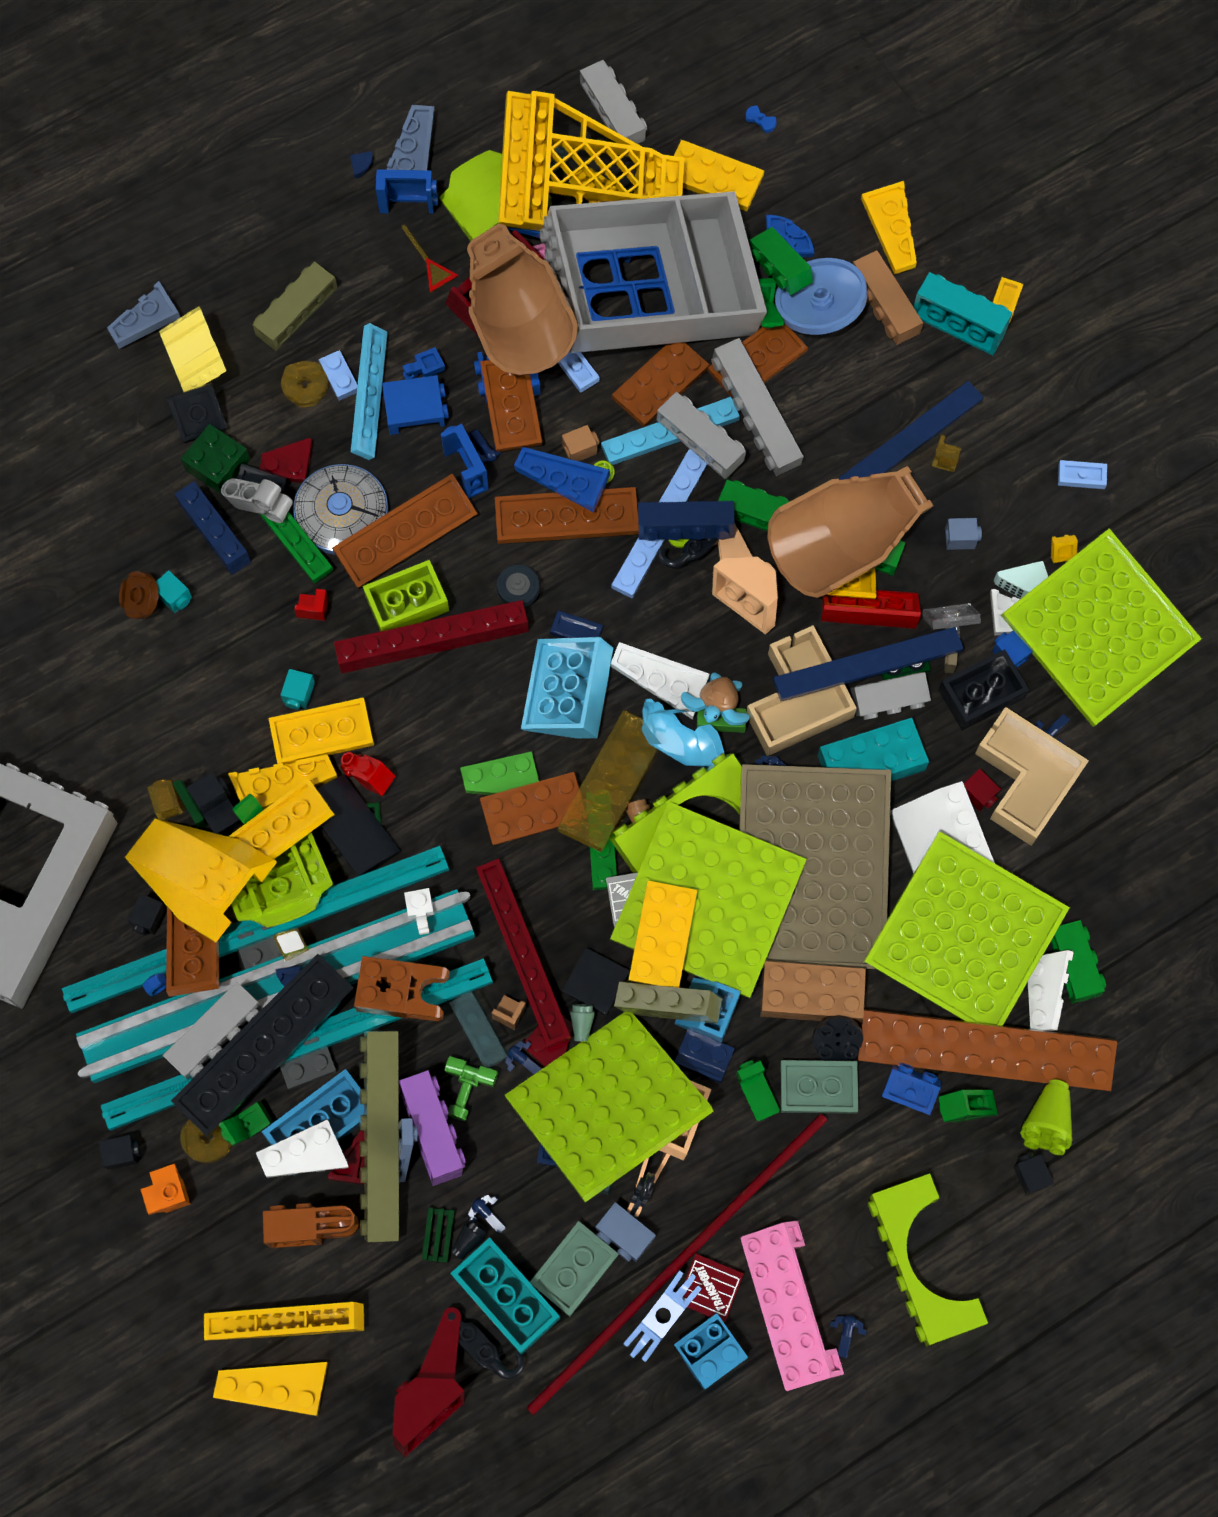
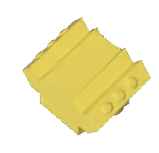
M199 306L159 331L183 392L203 386L212 379L218 378L222 373H225V366Z

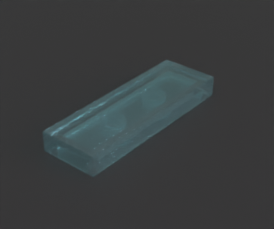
M472 992L449 1003L484 1067L490 1068L507 1058L504 1049Z

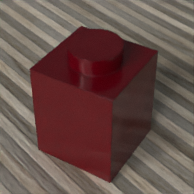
M981 769L964 783L971 804L979 812L985 807L990 809L999 800L997 795L1001 789Z

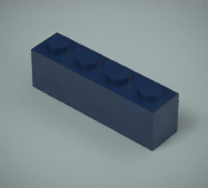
M194 481L175 493L181 509L231 576L251 563L247 551Z
M734 501L639 502V540H701L711 538L723 540L734 538Z

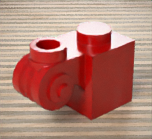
M347 752L341 757L342 764L340 767L347 777H354L365 789L383 796L396 777L381 761L364 755L362 757L359 754Z

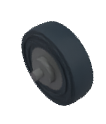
M509 566L498 577L497 592L505 604L523 600L524 607L533 603L539 594L540 584L538 576L527 566Z

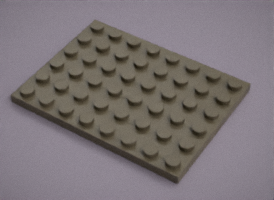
M742 764L739 831L807 859L765 961L875 969L863 961L887 921L891 770Z

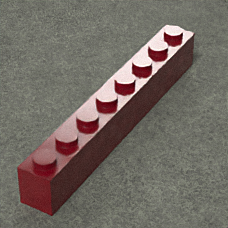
M523 600L335 641L334 645L338 664L343 674L527 633L529 630Z

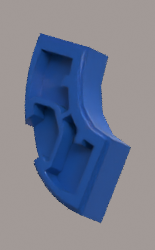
M766 215V230L773 227L802 258L814 257L813 244L804 230H801L792 220L785 217Z

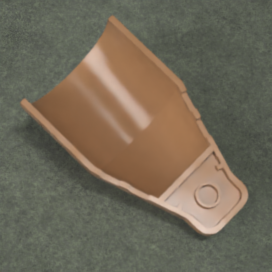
M497 224L474 238L467 247V252L470 256V281L472 282V290L469 291V297L471 298L469 315L487 357L502 371L517 375L534 374L554 366L568 354L576 340L578 324L553 268L546 260L541 259L534 251H530L522 242L513 237L504 224Z

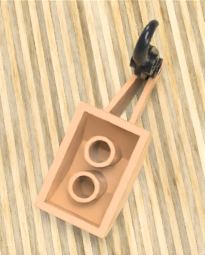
M736 524L734 526V538L723 540L717 538L690 539L685 543L680 556L674 560H669L665 557L666 547L660 551L659 558L663 565L670 568H678L686 562L701 558L718 543L720 561L714 565L712 595L764 634H767L775 626L778 599L776 570L768 562H764L758 557H752Z
M691 1081L703 1097L708 1100L711 1089ZM698 1123L661 1148L660 1151L664 1152L654 1174L648 1173L643 1178L649 1158L644 1160L635 1190L627 1208L629 1214L635 1217L639 1216L642 1207H645L648 1198H650L655 1182L670 1155L681 1160L685 1159Z

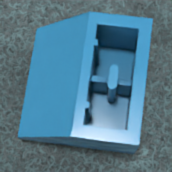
M693 978L689 989L712 991L722 999L718 1024L676 1019L675 1025L722 1043L739 1001L741 991L715 981Z
M717 1313L674 1344L703 1390L707 1389L748 1358Z

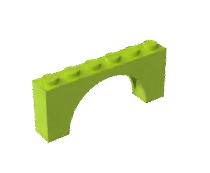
M719 754L712 760L713 765L709 768H700L692 774L693 779L691 781L679 783L672 789L674 791L673 794L667 798L665 795L661 796L653 802L655 807L648 812L645 809L633 817L635 820L628 826L623 824L613 831L615 836L610 838V840L633 873L639 872L668 801L679 805L696 796H711L726 802L740 815L742 766L734 754Z
M927 1174L872 1194L869 1197L871 1201L868 1202V1207L873 1217L877 1216L880 1226L877 1227L881 1241L887 1242L890 1250L886 1252L890 1265L892 1267L896 1266L899 1276L896 1277V1281L900 1291H905L909 1300L905 1303L910 1317L915 1316L918 1324L915 1327V1331L919 1341L924 1342L927 1347L988 1324L979 1298L969 1301H953L942 1298L929 1291L917 1279L910 1266L907 1255V1237L910 1226L916 1215L924 1207L939 1199L931 1175Z

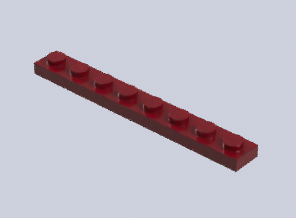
M496 859L476 867L547 1048L549 1049L571 1040L500 860Z

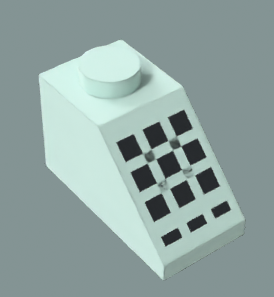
M1043 561L999 571L994 578V583L1022 598L1044 581L1048 575Z

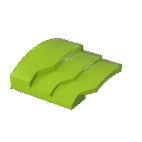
M491 150L470 159L452 171L449 188L439 197L470 241L498 224L502 154ZM548 194V207H549L550 205H552V199H551V196Z
M311 832L274 859L277 863L263 882L254 877L249 879L231 903L238 921L252 920L268 928L292 921L316 909L322 893L331 887L333 883Z

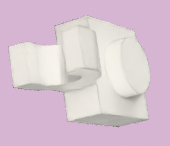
M429 888L405 892L409 919L416 918L420 935L428 934L427 916L434 915Z

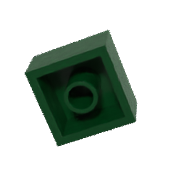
M209 424L181 457V462L186 472L223 495L221 493L223 484L229 479H236L239 475L241 464H248L250 457L247 448Z

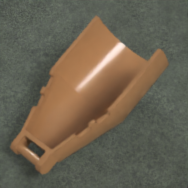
M906 466L897 472L872 474L869 477L859 478L855 476L844 480L831 479L779 507L768 522V541L771 554L787 581L804 595L818 598L880 565L917 518L934 506L930 500L926 499L910 473L912 471Z

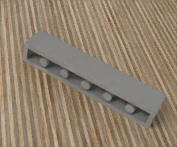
M740 338L714 349L713 359H711L712 365L717 372L720 371L725 389L732 393L734 397L733 404L737 411L741 410L747 430L753 432L755 445L759 451H763L768 469L770 471L773 470L775 475L778 476L801 465L804 456Z

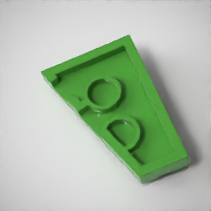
M532 751L460 768L466 793L492 795L539 782Z

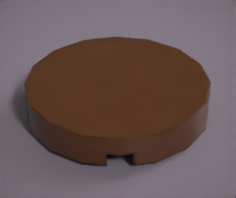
M143 571L131 572L128 574L130 576L127 580L124 579L121 584L119 602L121 608L125 609L126 612L124 613L128 617L144 619L150 616L157 606L158 586L151 574Z

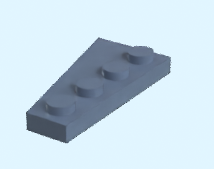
M411 106L403 125L401 136L396 142L392 158L388 161L387 170H428L435 114L434 106Z

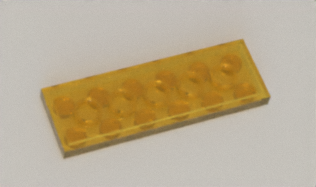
M623 710L559 824L558 832L597 851H603L658 750L648 743L642 732L643 719Z

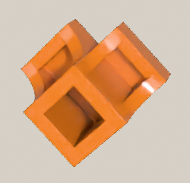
M175 1164L149 1172L153 1185L141 1189L149 1215L159 1212L168 1213L190 1205L184 1181L180 1177Z

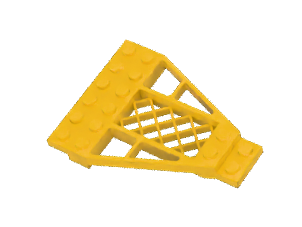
M532 91L531 94L507 92L498 224L540 231L544 226V216H547L549 193L573 196L576 198V204H582V198L609 202L682 196L683 157L663 155L652 148L642 147L554 98L555 94ZM554 108L581 123L580 137L552 133ZM588 126L616 143L587 139L586 127ZM558 146L564 147L569 153L563 159L554 151ZM580 150H585L591 158L583 162L576 153ZM602 153H607L613 160L607 166L598 157ZM552 156V158L557 162V164L550 168V161ZM625 156L630 157L635 163L629 169L621 161ZM571 157L579 165L573 172L565 164V161ZM593 160L601 169L596 175L587 167ZM614 164L623 172L618 178L609 170ZM559 166L568 175L561 181L553 173ZM634 169H635V177H634V175L631 173ZM580 170H583L589 177V180L584 184L575 176ZM603 173L612 182L607 187H604L597 179ZM625 176L634 185L628 191L619 182ZM571 179L575 185L565 184V182ZM591 182H593L594 185H595L597 188L586 187V186H588ZM615 185V187L619 191H612L609 189Z

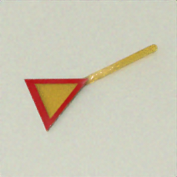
M406 225L401 226L427 263L430 293L459 276L430 260Z

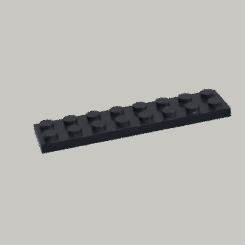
M317 954L171 1102L209 1138L220 1127L219 1123L226 1120L355 990L354 987Z

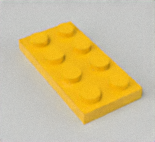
M681 140L674 156L684 158L683 188L699 194L735 191L739 208L747 212L764 176V170Z
M364 698L269 718L278 764H290L300 759L326 754L332 755L374 746Z
M306 778L228 837L240 839L275 859L332 817L334 813L310 779Z
M653 881L647 882L628 981L679 988L697 890Z

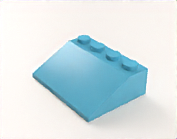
M600 637L538 639L521 729L570 738H598L613 647Z

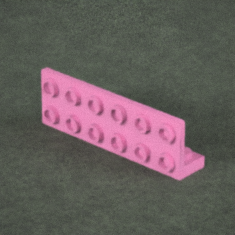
M798 1221L783 1222L741 1237L785 1390H793L843 1375L844 1372L837 1349L826 1351L824 1349L795 1253V1249L805 1246Z

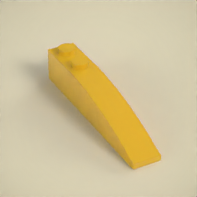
M357 1302L204 1313V1340L267 1338L364 1331V1304Z

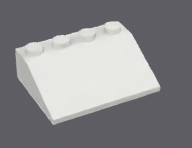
M962 781L937 789L890 810L913 874L938 831L994 863Z

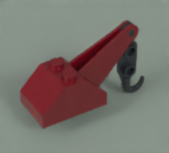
M450 1307L443 1312L418 1377L414 1378L411 1382L405 1381L396 1390L398 1394L395 1396L393 1440L395 1448L404 1458L464 1404V1390L455 1381L458 1344L479 1366L493 1371L503 1379H513L520 1375L523 1370L524 1360L519 1352L515 1354L518 1361L515 1369H505L500 1362L495 1346L474 1324L463 1323L460 1311L457 1308Z

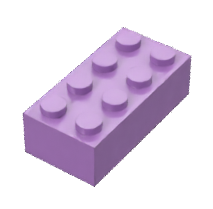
M425 1071L400 1080L399 1092L409 1119H412L413 1126H417V1143L432 1186L462 1176L466 1161L461 1148L456 1149L455 1147L457 1136L453 1125L447 1124L448 1110L444 1100L439 1101L438 1099L440 1088L435 1076L431 1077L429 1071Z

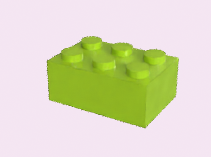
M430 560L363 586L365 597L380 631L421 623L449 612L448 600Z

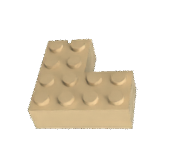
M814 626L795 633L793 640L788 636L770 644L768 652L778 675L832 661ZM840 685L780 702L778 694L774 693L748 705L746 714H749V722L766 755L769 756L854 718L857 708L845 685Z
M1005 707L975 753L1015 780L990 819L1032 846L1089 760Z

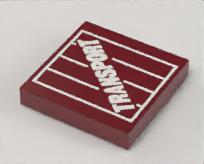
M695 1254L685 1281L692 1274L696 1278L682 1299L686 1300L699 1285L702 1288L701 1291L686 1308L710 1318L717 1313L725 1324L744 1273Z

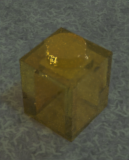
M158 780L153 783V786L147 787L155 814L159 820L183 813L177 791L171 780Z

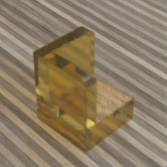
M941 435L932 466L954 472L961 448L945 444V435Z

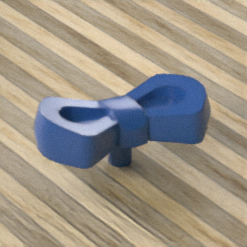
M757 105L747 109L745 114L747 122L756 123L762 128L764 133H770L776 128V117H766L765 114L760 113Z

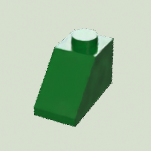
M960 1090L938 1097L943 1122H961L998 1115L993 1090Z

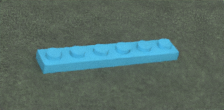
M371 323L365 325L363 329L351 453L368 460L375 458L387 331Z
M731 397L697 408L699 411H704L709 416L710 421L716 426L720 425L722 427L739 421L740 418ZM658 422L601 442V447L607 461L614 465L680 442V440Z

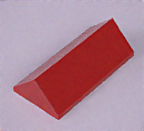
M876 590V599L838 597L827 594L822 596L821 621L916 629L921 615L918 593Z

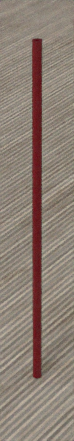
M820 1113L526 1407L533 1416L828 1121L823 1114Z

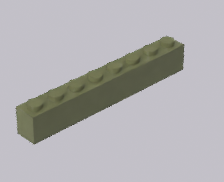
M364 1031V1037H360V1052H364V1063H360V1078H364V1089H360V1104H364V1115H360V1130L364 1131V1141H360V1157H364V1167H360V1183H364V1194H360V1209H364V1220H360V1235L364 1236V1240L367 1242L399 1241L398 1031Z

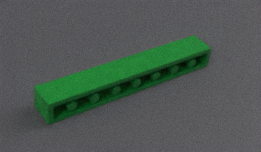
M726 480L718 500L734 501V520L767 532L768 522L773 513L779 507L790 502L785 497L769 495L762 489H752L736 480ZM900 539L899 543L888 554V557L880 565L874 567L875 570L894 576L906 542Z

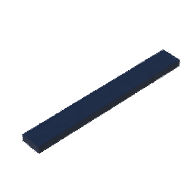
M969 381L838 479H850L855 476L861 478L869 477L872 474L887 473L982 402L984 397Z
M953 627L773 677V683L780 702L959 653L964 648L956 628Z

